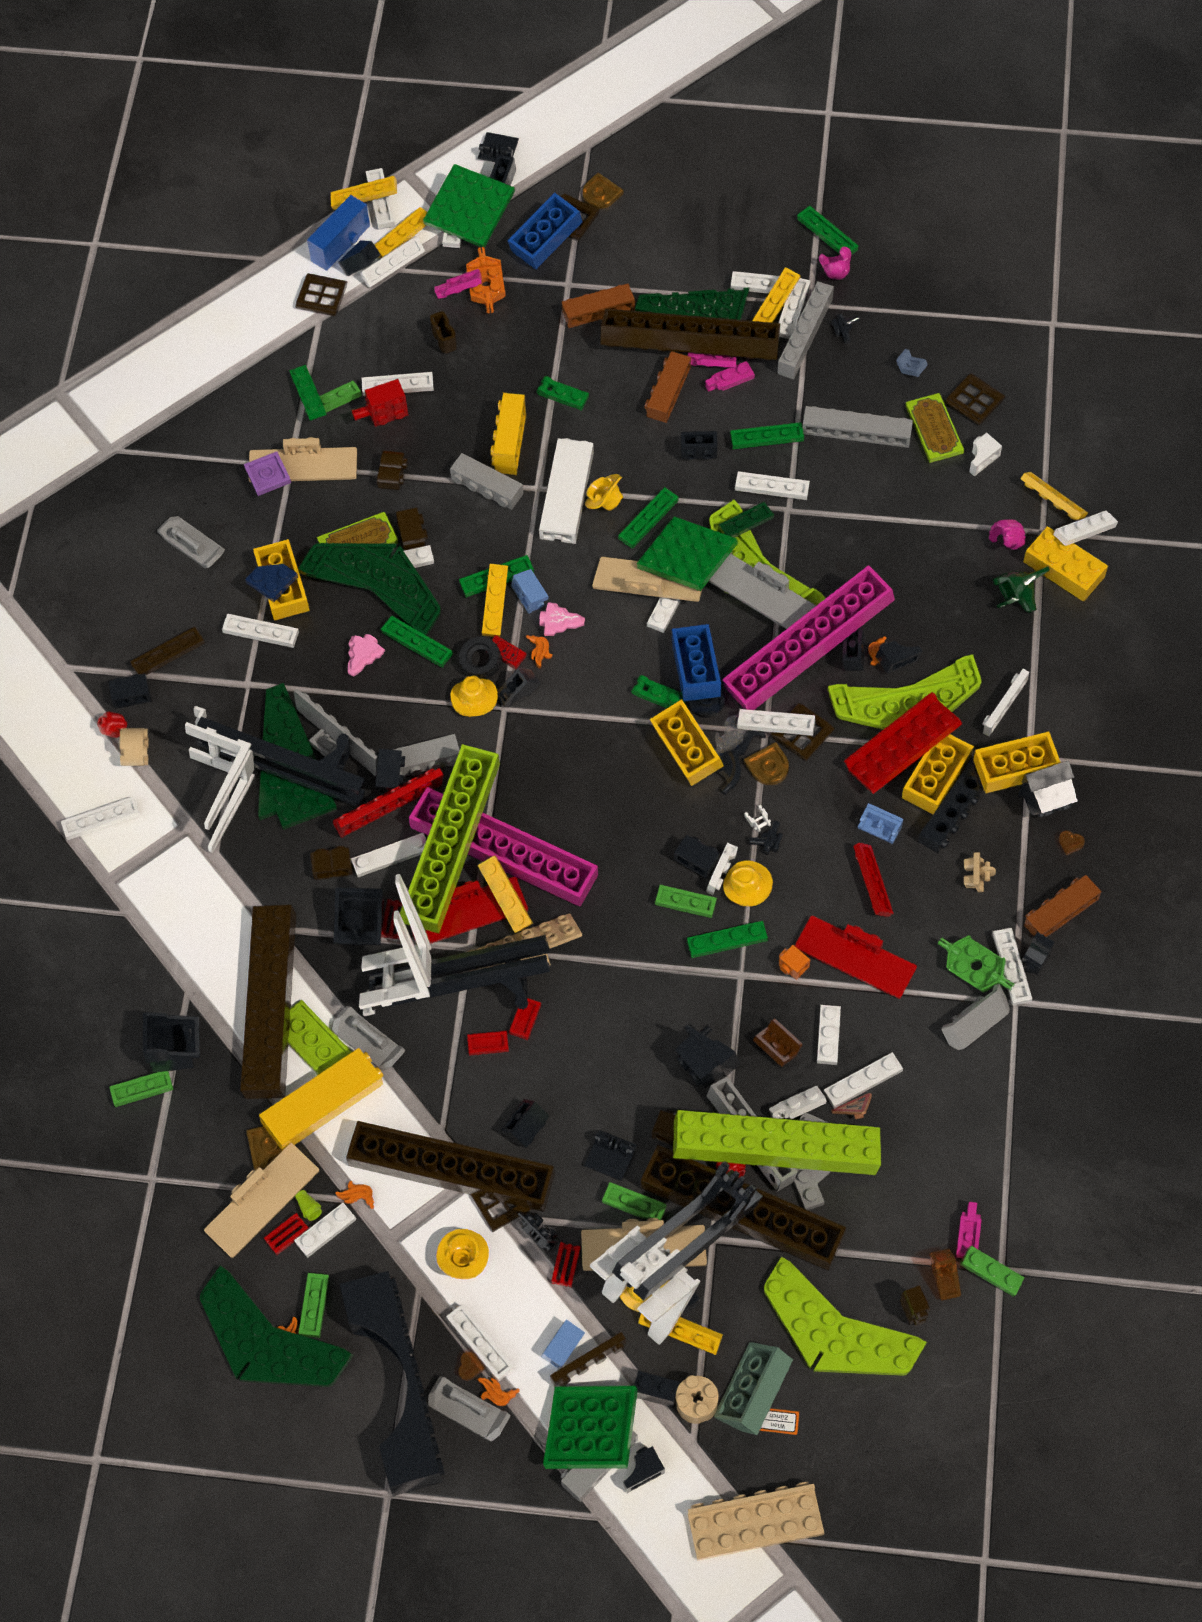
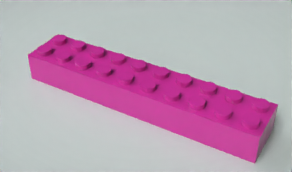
M868 565L723 678L726 690L743 709L755 710L895 600L893 590Z
M426 788L409 816L410 828L427 836L429 835L443 794L431 788ZM482 813L468 855L483 862L492 856H496L506 873L581 907L598 877L597 865Z

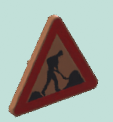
M865 1094L831 1110L832 1114L854 1115L855 1119L864 1118L872 1094Z

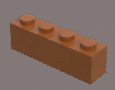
M629 284L618 285L613 288L603 289L595 293L562 301V313L568 328L603 319L605 309L635 310V299Z
M672 351L669 357H666L664 360L663 371L658 373V382L652 387L651 398L647 399L645 403L647 417L667 423L691 369V357Z
M1087 875L1081 879L1077 877L1067 889H1060L1056 893V897L1051 900H1045L1038 910H1031L1025 916V928L1033 937L1037 932L1048 937L1098 901L1101 895L1100 889Z

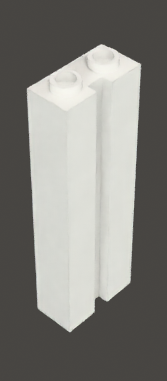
M558 438L539 528L540 539L550 541L560 539L561 542L576 544L594 454L593 443Z

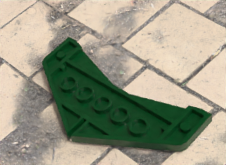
M317 543L312 546L298 568L299 573L308 577L371 590L405 623L426 636L441 614L440 605L401 546L398 547L390 559L397 544Z
M222 1266L217 1269L200 1294V1301L235 1378L238 1379L248 1363H250L239 1379L241 1382L330 1387L335 1384L354 1356L344 1348L273 1327L232 1274Z

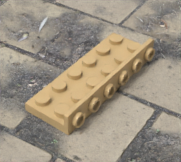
M809 1482L798 1483L795 1488L788 1489V1486L778 1487L775 1489V1492L767 1493L766 1490L754 1493V1496L750 1497L738 1495L733 1497V1500L726 1502L725 1499H718L712 1501L711 1505L706 1506L703 1503L694 1504L691 1506V1509H688L687 1513L697 1561L824 1535L815 1494V1485L809 1484Z

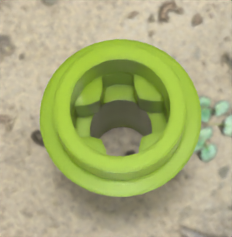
M301 1190L295 1195L304 1218L312 1221L321 1215V1205L307 1194L305 1190Z

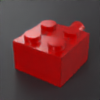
M399 379L366 389V406L352 410L355 421L370 416L375 427L408 416L406 396Z

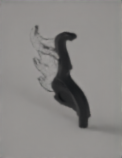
M732 715L727 718L724 725L725 734L722 737H719L718 732L715 735V743L717 745L715 751L724 765L716 772L726 779V784L720 789L725 795L731 789L734 790L740 780L741 767L739 757L745 755L753 737L760 736L763 739L766 738V734L763 731L738 729L735 722L738 715Z

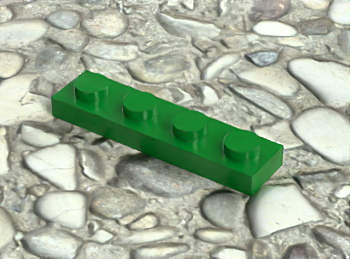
M810 205L797 215V219L837 253H839L842 247H848L851 255L858 250V245Z
M303 365L289 370L309 420L327 415L307 366Z
M801 422L730 430L733 449L804 441Z
M664 487L618 535V539L633 549L679 501V497Z
M528 555L500 564L508 566L506 583L512 581L513 575L529 569L534 573V568ZM489 569L459 579L465 597L487 590Z
M393 616L381 628L383 634L441 668L453 655L452 650Z
M763 921L687 938L691 958L768 941Z

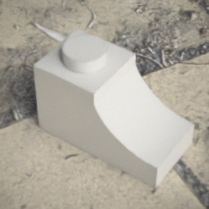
M988 433L982 437H977L973 442L972 453L975 455V459L971 462L969 471L973 476H976L1000 457L1002 445Z

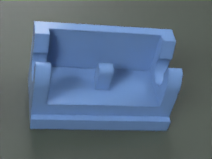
M529 569L513 575L511 587L528 614L544 607V601L548 600L549 596L533 571Z
M868 803L860 818L861 822L858 829L893 844L902 828L903 819Z
M566 1319L540 1357L555 1367L562 1368L585 1332Z

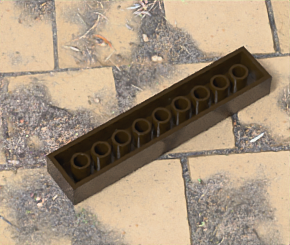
M605 309L601 324L600 345L777 360L781 323Z
M292 905L253 906L240 1089L246 1099L285 1098L288 1037L296 912Z
M357 1121L346 1156L348 1166L465 1194H472L545 1212L555 1175L554 1166L362 1121Z
M657 1145L641 1178V1188L686 1207L702 1194L716 1175V1170L691 1159L673 1158V1151ZM744 1183L742 1185V1188L745 1190L746 1187L750 1185ZM757 1188L756 1191L763 1196L758 1206L735 1224L732 1229L829 1271L845 1236L846 1227ZM724 1191L698 1214L718 1221L732 1209L736 1200Z

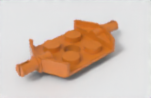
M480 247L478 248L479 257L466 264L467 272L479 269L482 283L489 282L491 284L488 286L479 284L474 288L470 287V297L473 302L485 304L487 313H490V309L491 313H493L494 303L506 296L501 260L486 256L484 247H482L481 253Z

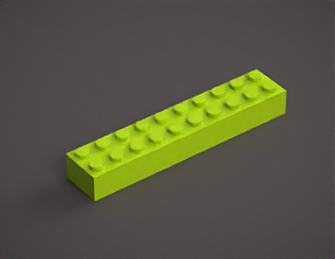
M463 744L460 748L408 890L425 930L435 933L440 932L500 765L499 754ZM402 906L400 915L406 925H410L404 907Z
M678 1110L674 1119L673 1158L876 1175L881 1166L880 1127Z

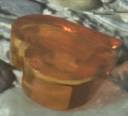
M1063 831L1059 837V842L1066 855L1082 849L1085 843L1083 836L1073 834L1070 831Z
M466 1352L462 1355V1365L459 1368L461 1379L469 1381L485 1370L474 1353Z

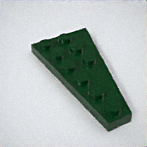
M750 287L735 291L733 288L719 292L716 290L688 291V294H679V292H672V295H662L661 293L641 294L638 297L635 311L741 320Z

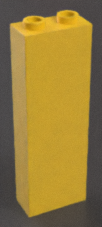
M358 1048L259 1114L260 1121L283 1151L290 1143L297 1144L383 1085V1073L378 1067L374 1068L368 1053H363Z

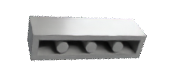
M463 453L460 454L450 468L451 479L454 482L467 486L473 492L477 491L485 498L498 502L502 507H508L512 510L523 495V484Z
M455 734L393 749L402 751V756H405V767H401L400 775H404V777L409 775L415 776L430 769L436 770L444 766H454L460 751Z
M632 1431L630 1448L638 1441V1435L634 1431ZM566 1469L561 1475V1485L581 1503L611 1469Z

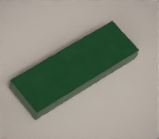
M764 501L718 524V529L721 533L735 538L773 519L774 513Z

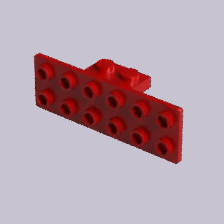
M509 878L524 908L528 911L517 878ZM469 881L464 883L463 886L455 888L440 932L425 931L430 944L506 919V916L489 885L481 888L478 881Z
M815 916L810 917L795 944V947L802 953L898 999H901L917 969V965L882 949L883 941L877 935L868 934L860 927L849 924L845 930H842Z

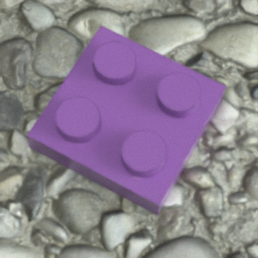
M277 451L244 464V468L258 496L291 483V479Z

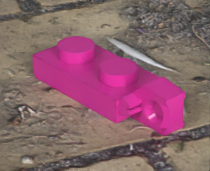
M476 269L447 279V283L435 286V293L438 299L482 284L480 270Z
M688 352V356L691 357V365L693 366L705 365L707 367L736 368L737 357Z
M745 361L736 365V368L731 367L712 375L710 379L705 380V387L708 392L717 388L724 391L754 379L755 374L748 362Z
M969 1202L967 1213L962 1212L960 1217L956 1258L963 1259L969 1246H973L976 1249L979 1247L982 1219H980L981 1215L976 1214L977 1203Z

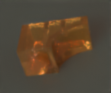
M950 1249L929 1253L931 1268L941 1301L960 1297L961 1290L956 1260Z

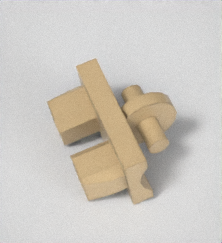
M980 852L974 853V857L964 859L965 870L973 871V875L964 876L965 887L976 888L978 892H984V881H990V877L996 874V869L990 867V862L984 863V859L980 858Z

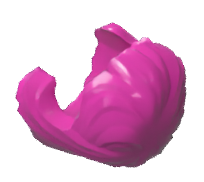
M842 247L839 251V256L827 257L823 253L820 254L819 262L830 279L840 280L849 273L851 251L848 247Z
M999 520L991 526L989 531L990 541L997 542L998 535L1002 534L1004 545L1010 549H1018L1025 544V530L1018 521Z

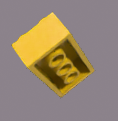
M503 393L502 400H499L498 411L500 413L496 415L497 430H494L493 441L495 443L491 446L492 466H495V470L502 474L517 475L526 419L525 395Z
M1047 526L1026 550L1023 562L1036 571L1048 566L1050 570L1043 576L1084 602L1105 578L1108 565L1074 543L1065 546L1053 535L1055 531Z
M289 539L253 549L258 566L285 564L298 574V578L275 602L268 599L274 621L310 611Z
M683 700L678 701L650 719L657 734L691 786L724 766Z
M1050 732L975 750L973 760L985 793L1021 785L1024 775L1061 763Z
M949 734L924 754L903 788L902 799L934 814L971 759L974 746Z

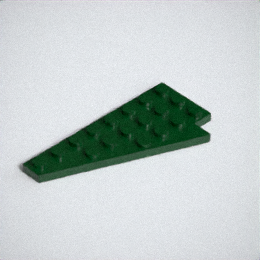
M284 683L266 689L263 740L316 760ZM261 770L258 809L260 820L277 814L284 830L337 809L333 797Z

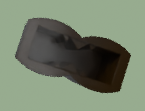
M443 311L430 315L432 334L438 340L440 350L444 354L457 350L455 330L449 325L448 316Z
M382 452L377 476L378 488L400 490L401 485H404L405 474H403L404 469L407 470L408 459H405L404 453Z
M337 846L332 850L317 849L311 853L314 880L345 877L353 874L349 848Z
M918 1285L905 1290L901 1294L900 1303L909 1324L920 1326L926 1323L931 1309L921 1287Z

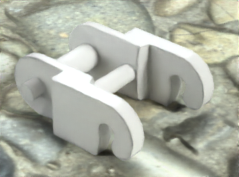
M761 804L758 805V809L762 816L754 819L748 816L747 812L744 813L751 827L754 826V829L758 832L761 831L760 828L766 825L771 826V820H768V814L764 808L762 809ZM763 818L764 822L758 825L757 821Z

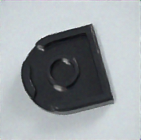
M721 682V697L687 701L689 709L691 708L695 715L703 718L718 715L725 705L724 683Z

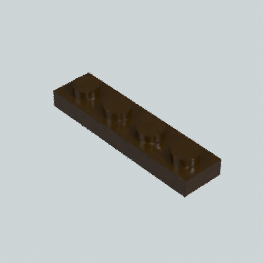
M193 627L130 661V664L136 674L148 675L200 647L205 642L197 628Z
M622 1332L618 1333L550 1375L551 1383L554 1387L558 1385L562 1387L571 1381L570 1378L576 1374L580 1376L589 1370L588 1367L594 1363L598 1365L604 1362L609 1354L619 1353L625 1348V1336Z

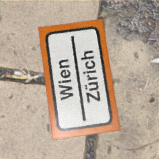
M770 1409L759 1431L797 1435L799 1412Z

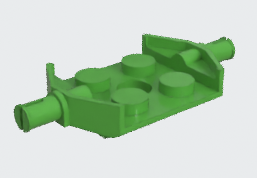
M968 935L955 943H950L943 937L939 940L938 945L945 948L948 952L947 970L984 993L994 988V985L997 984L1003 985L1010 991L1014 987L1015 983L1004 976L1005 958H1001L971 939V936ZM979 961L982 963V968L980 970H973L971 968L972 963Z

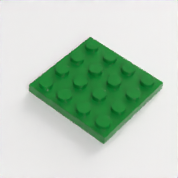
M453 164L425 215L423 223L485 248L515 193V188Z
M673 517L637 562V569L701 591L736 547L738 541L737 538Z
M555 1387L543 1462L545 1469H628L637 1387Z

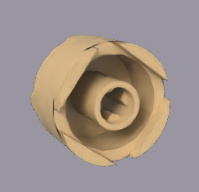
M121 728V766L148 765V729Z
M691 1375L680 1383L676 1391V1407L680 1416L689 1423L698 1424L710 1420L715 1415L718 1407V1391L712 1381L703 1376ZM700 1397L701 1399L697 1403L693 1402L694 1398Z

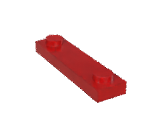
M857 843L853 846L856 853L855 857L861 868L872 902V909L876 915L889 917L894 913L872 847L868 844Z

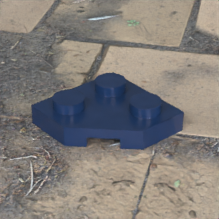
M285 564L258 566L245 581L269 600L275 602L298 578V574Z

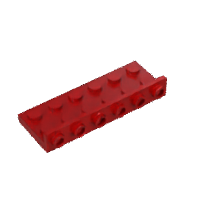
M931 692L850 755L844 762L849 772L874 794L961 726L962 722L938 701L935 693Z
M440 768L436 770L430 769L404 783L403 786H398L333 820V825L340 837L343 838L421 797L427 787L434 790L442 786L443 773Z

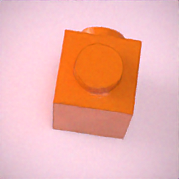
M792 945L789 949L785 948L780 953L779 966L784 974L791 975L797 980L810 967V959Z

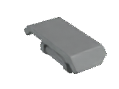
M179 516L169 517L157 530L163 539L204 568H209L225 550Z
M1000 984L994 985L993 991L985 997L979 996L970 1006L952 1017V1023L943 1025L942 1032L951 1047L957 1050L966 1048L1009 1014L1008 1000Z
M346 1006L333 1021L332 1031L354 1050L360 1048L363 1053L367 1052L372 1060L371 1063L382 1071L393 1066L405 1052L402 1046L393 1042L350 1006Z
M442 1376L438 1378L428 1395V1406L491 1442L501 1434L510 1418V1414L506 1411L496 1408Z

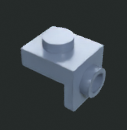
M905 349L896 360L901 373L917 377L928 365L925 359L912 357L908 349Z

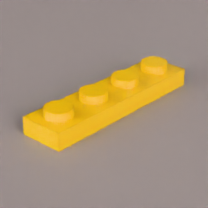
M390 176L331 192V207L333 210H336L350 195L362 202H367L397 194V179L395 176Z
M419 207L377 242L375 247L381 254L379 258L405 243L427 226L423 223L427 211Z
M785 267L752 321L773 323L801 275Z
M1032 472L1024 473L1021 477L1026 487L1038 491L1040 497L1052 501L1054 507L1066 511L1071 519L1081 520L1088 514V512Z
M490 564L482 636L495 637L497 635L500 637L508 572V566Z
M492 856L479 864L480 871L513 931L518 933L533 924L497 857Z
M641 1313L638 1323L650 1328L652 1322ZM679 1317L668 1336L716 1355L723 1334Z

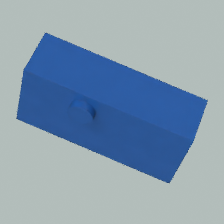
M554 193L508 239L511 251L536 270L582 223L580 211Z
M350 195L307 239L311 262L328 271L358 241L359 237L370 227L366 203Z
M709 624L672 629V646L683 701L721 697V681Z

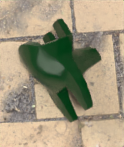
M1044 567L1032 573L1010 571L994 578V585L999 586L1005 598V601L996 605L997 608L1005 607L1017 601L1025 612L1031 613L1036 611L1033 581L1050 570L1049 567Z

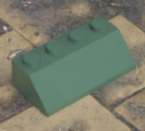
M749 1342L716 1410L714 1418L742 1432L758 1435L793 1359L778 1347Z

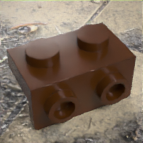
M775 1018L771 1020L767 1028L758 1033L753 1039L781 1067L794 1059L803 1046Z

